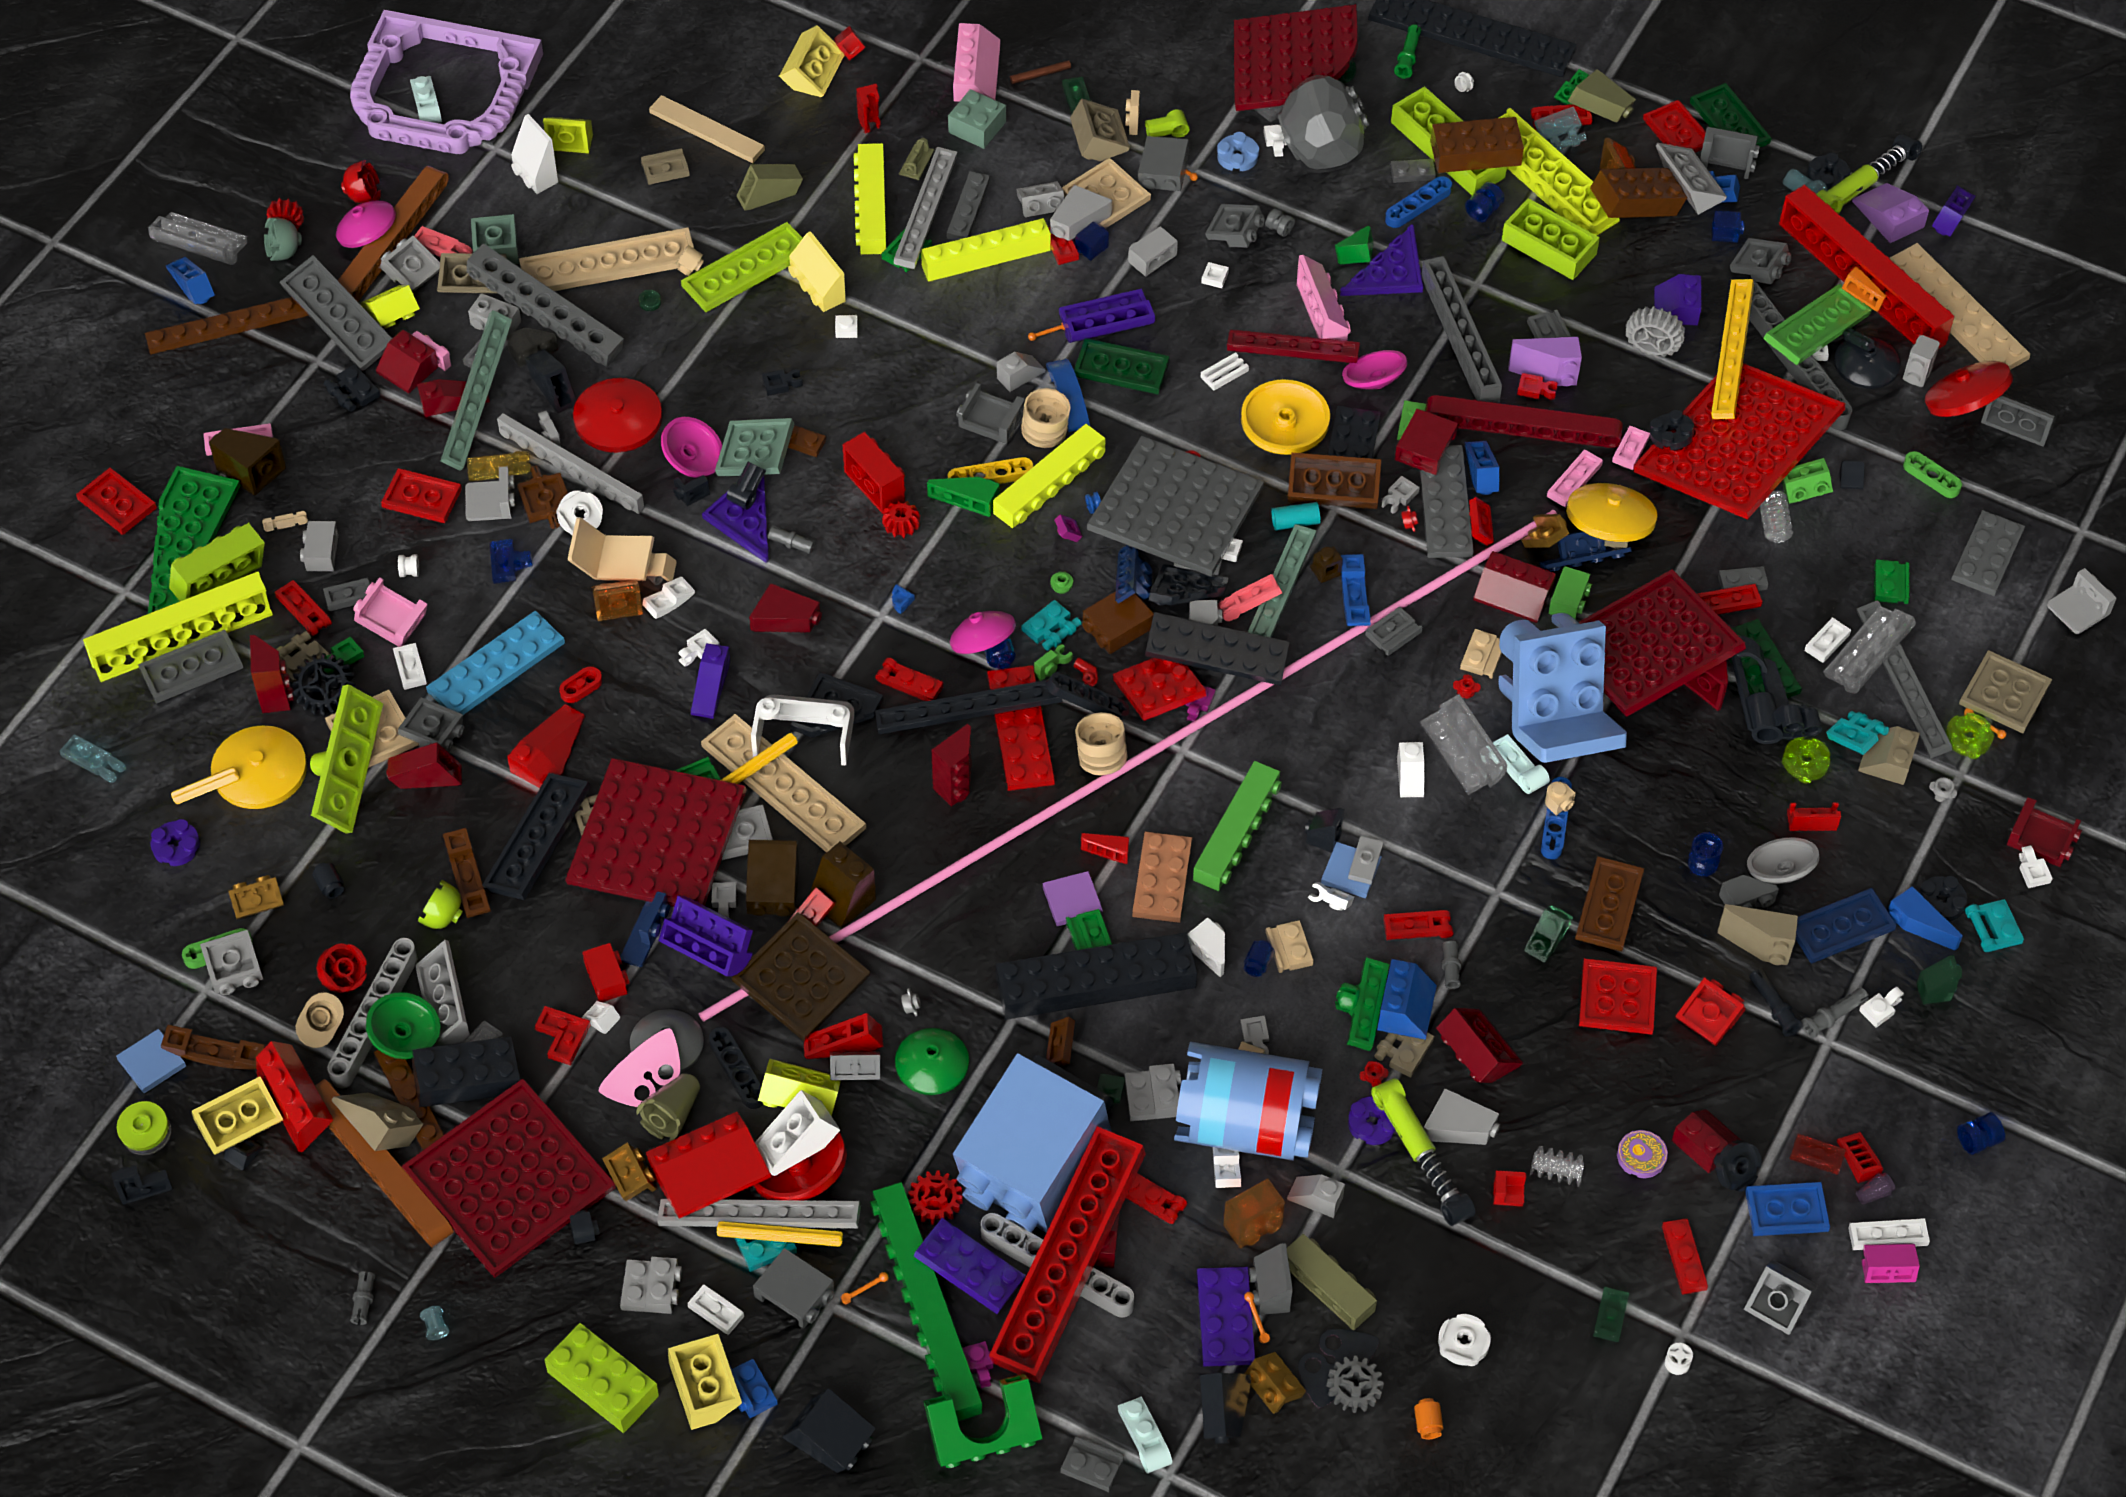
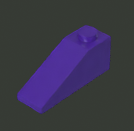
M1957 186L1932 227L1939 234L1950 237L1976 196Z
M706 643L700 662L691 715L714 719L730 666L729 647Z

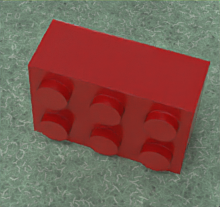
M863 432L842 444L844 472L882 514L884 508H888L890 503L896 505L898 500L901 503L905 502L904 471L892 462L887 452H883L879 448L874 438H870Z

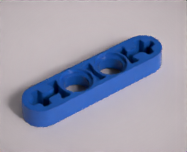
M1444 176L1437 177L1391 206L1386 211V224L1392 228L1401 227L1451 194L1452 181ZM1427 194L1430 195L1432 198L1426 200L1423 199L1421 196ZM1414 205L1416 209L1410 210L1405 206Z
M1557 777L1551 782H1563L1572 789V784L1567 778ZM1547 807L1541 844V853L1545 858L1557 859L1561 856L1568 811L1565 812L1563 810L1556 816ZM1558 824L1561 830L1554 832L1548 826ZM1551 839L1555 840L1554 850H1550L1549 847Z

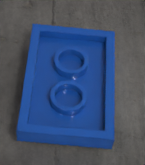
M1821 1182L1746 1187L1745 1193L1753 1236L1829 1232L1830 1224Z

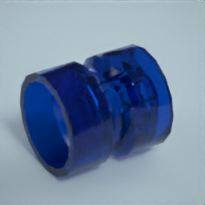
M1486 182L1467 200L1465 208L1469 216L1474 220L1485 222L1504 202L1505 197L1497 185Z
M1704 832L1694 838L1688 857V866L1695 874L1709 876L1717 871L1723 851V842L1717 835Z
M1992 1112L1977 1117L1975 1121L1970 1120L1963 1123L1957 1128L1959 1141L1964 1150L1970 1155H1974L1985 1150L1987 1146L1992 1147L2005 1140L2003 1125Z

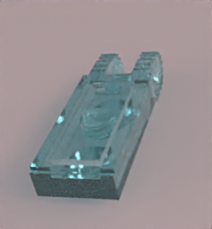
M75 734L59 751L62 757L96 775H100L111 783H114L117 777L113 772L105 768L108 764L119 772H123L126 769L124 763L113 757L111 753Z

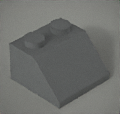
M1286 1243L1254 1257L1253 1267H1249L1250 1283L1255 1282L1256 1289L1252 1290L1254 1294L1253 1301L1255 1306H1258L1259 1315L1290 1312L1292 1283Z
M1772 1260L1765 1267L1744 1310L1790 1335L1808 1306L1818 1284Z

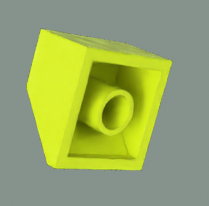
M555 117L543 119L544 131L552 139L554 151L589 153L593 137L591 120Z
M398 285L360 303L369 315L381 327L383 326L384 329L395 325V320L401 317L403 320L415 316L414 311L420 309L409 285Z

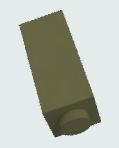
M1596 69L1576 86L1568 102L1617 123L1623 117L1625 119L1629 117L1634 110L1632 105L1636 99Z
M750 164L738 191L737 198L744 210H751L796 195L803 178L795 164Z

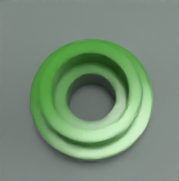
M1058 572L1051 577L1050 584L1055 592L1064 594L1072 588L1073 578L1066 572Z

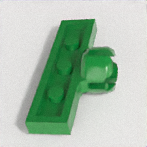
M1366 957L1359 985L1344 982L1339 988L1336 995L1338 1002L1335 1001V1008L1349 1013L1352 1017L1347 1045L1371 1051L1389 964Z

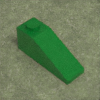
M981 477L929 479L927 482L928 497L990 517L993 511V500L1000 495V484L991 479Z

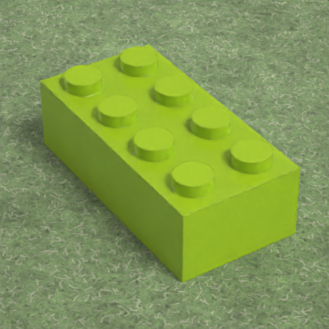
M1529 198L1504 223L1502 235L1503 242L1572 280L1597 255L1600 237Z
M249 523L242 527L237 526L223 537L218 536L210 544L204 547L200 546L191 554L174 560L171 564L169 588L179 601H183L240 579L262 567L265 542Z
M581 1323L544 1359L547 1372L622 1433H625L659 1397L656 1382Z

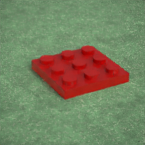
M1152 658L1113 674L1114 682L1143 721L1206 696V689L1185 664Z
M1584 959L1579 1026L1652 1035L1654 1030L1657 967Z

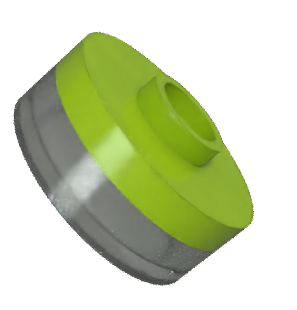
M142 1101L128 1106L121 1113L117 1122V1133L129 1151L138 1155H149L162 1149L168 1142L171 1135V1124L160 1106L152 1102Z

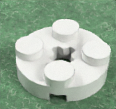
M576 490L563 497L556 513L559 524L566 532L573 536L576 518H580L575 516L576 508L584 510L583 519L596 529L598 528L602 520L603 508L596 496L589 492L585 493Z
M1460 1314L1456 1318L1446 1320L1442 1324L1438 1336L1440 1354L1458 1365H1477L1486 1356L1490 1346L1491 1338L1484 1327L1485 1324L1479 1318L1469 1314ZM1467 1335L1470 1343L1461 1344L1457 1338Z

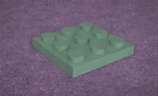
M792 418L730 421L715 469L717 476H740L748 461L766 470L765 474H780L794 428Z

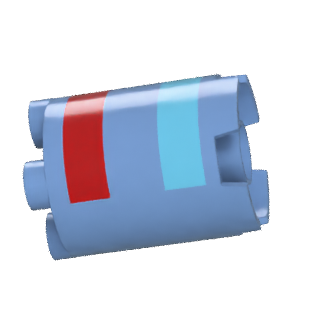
M1190 1042L1187 1055L1199 1058L1201 1062H1189L1187 1079L1181 1082L1176 1121L1190 1125V1127L1178 1126L1174 1141L1294 1161V1156L1308 1158L1315 1117L1302 1115L1303 1107L1316 1109L1323 1069L1309 1067L1310 1061Z

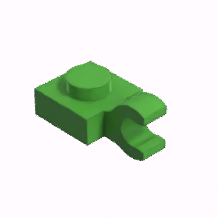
M1063 644L1059 645L1054 652L1050 650L1034 663L1035 677L1042 681L1047 676H1051L1056 672L1058 664L1071 662L1073 653L1069 652L1067 655H1062L1064 652Z

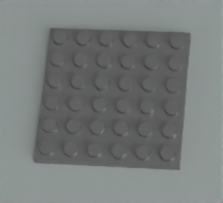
M1141 436L1087 523V530L1212 577L1262 491L1264 481Z

